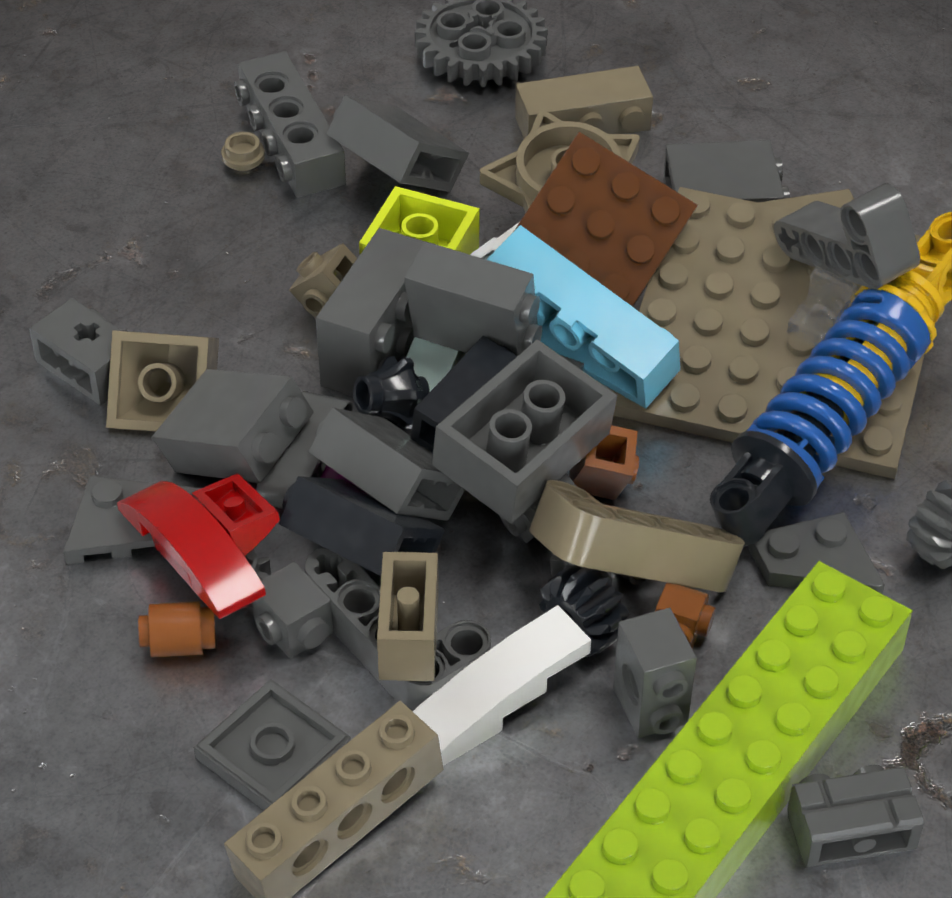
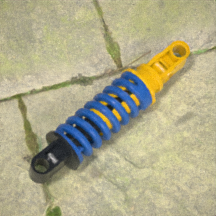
M952 212L944 213L935 218L929 229L917 242L920 253L919 266L878 289H870L863 285L855 293L856 297L851 303L852 305L844 310L839 321L829 328L824 340L812 349L809 358L798 366L795 376H792L783 384L780 394L769 401L765 413L755 418L752 425L745 432L740 433L733 441L731 450L736 465L723 481L713 489L710 495V503L719 528L740 537L745 542L744 546H749L759 541L787 504L803 506L813 499L817 488L825 478L821 473L828 472L836 466L837 454H842L850 448L852 436L861 433L865 429L867 418L877 414L880 410L881 400L892 395L896 382L904 379L914 364L934 346L933 340L937 336L934 324L942 316L944 306L952 300Z

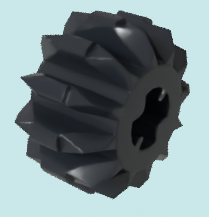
M570 565L549 579L548 583L541 588L543 600L539 604L540 609L546 613L559 605L591 639L590 654L586 655L587 657L594 653H600L615 643L618 637L619 622L625 620L630 615L628 609L620 601L624 594L616 591L612 586V577L604 578L600 570Z

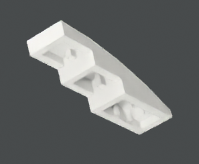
M557 605L498 643L422 702L413 712L438 734L443 766L500 733L503 728V717L547 692V679L590 654L591 639Z

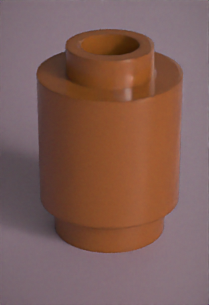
M200 601L149 604L148 615H139L138 617L140 647H150L151 658L203 655V649H216L215 614L208 606L201 607Z

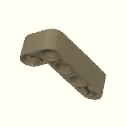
M547 480L529 529L530 533L554 555L571 564L716 592L727 591L745 544L740 537L717 527L601 504L583 489L558 480Z

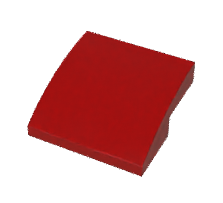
M238 473L192 492V496L219 522L244 556L253 550L280 520L278 511ZM151 534L155 548L192 588L190 575Z

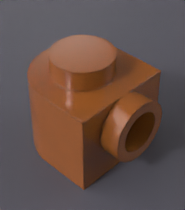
M666 583L655 611L671 608L693 649L698 635L707 638L716 607L707 605L709 600V594L678 584Z

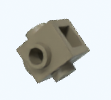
M344 243L322 255L313 252L297 267L296 271L300 275L289 291L303 305L304 309L316 319L321 309L357 260L356 256Z

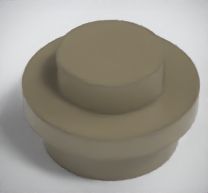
M233 133L226 138L225 145L222 147V161L226 166L238 171L251 170L263 162L265 158L264 146L253 133Z

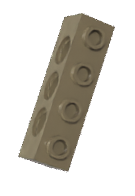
M401 700L224 843L236 879L255 898H291L444 770L438 734Z

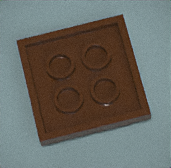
M578 132L515 230L520 225L634 307L696 211L698 204L586 135Z

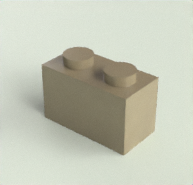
M383 552L377 632L379 680H435L438 553Z

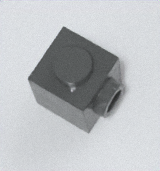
M295 561L260 580L265 587L266 595L253 602V611L257 628L268 644L273 645L276 643L291 659L306 649L317 647L329 635L333 634L330 598Z

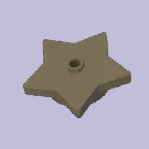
M540 110L531 132L521 142L517 151L480 168V184L522 206L526 213L578 132L586 135L631 164L639 150L640 136L638 134H607L592 125L575 121H562L549 112Z

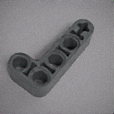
M884 183L844 204L841 208L821 201H814L781 218L774 224L776 240L787 256L870 289H878L915 269L920 264V253L905 200L900 192L889 183Z
M324 547L314 550L305 561V573L331 600L333 633L396 702L401 700L412 711L465 667L491 649V634L484 625L472 620H460L437 633L434 681L379 680L377 632L380 587L358 564Z

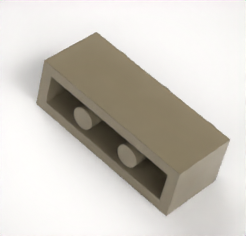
M639 66L517 83L515 118L523 138L531 132L540 110H545L562 121H575L592 125L607 134H628L651 130L653 95Z

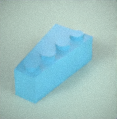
M520 225L488 257L487 260L534 274L535 295L540 297L537 323L542 326L541 342L562 356L584 363L583 371L601 384L646 409L681 370L678 339Z

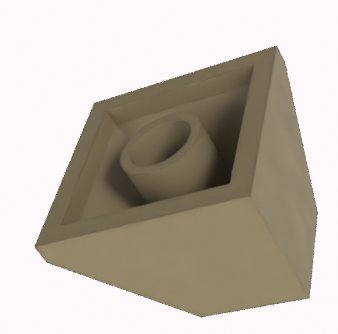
M112 330L106 428L157 431L205 370H217L219 338Z

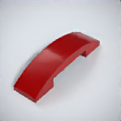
M160 481L117 502L118 510L142 536L151 533L190 575L193 591L219 619L266 595L264 585L229 534L198 500L180 486L172 482Z

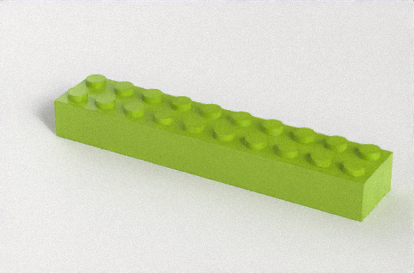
M818 561L544 898H716L789 802L792 784H798L811 773L903 651L913 610Z

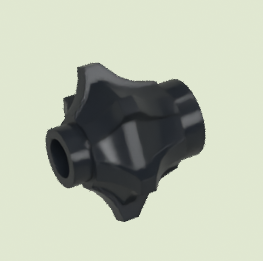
M395 356L387 357L377 371L371 372L366 376H359L353 388L354 403L359 413L385 418L395 426L400 424L405 429L412 428L414 408L430 393L426 378L415 374L412 359L403 358L397 362Z

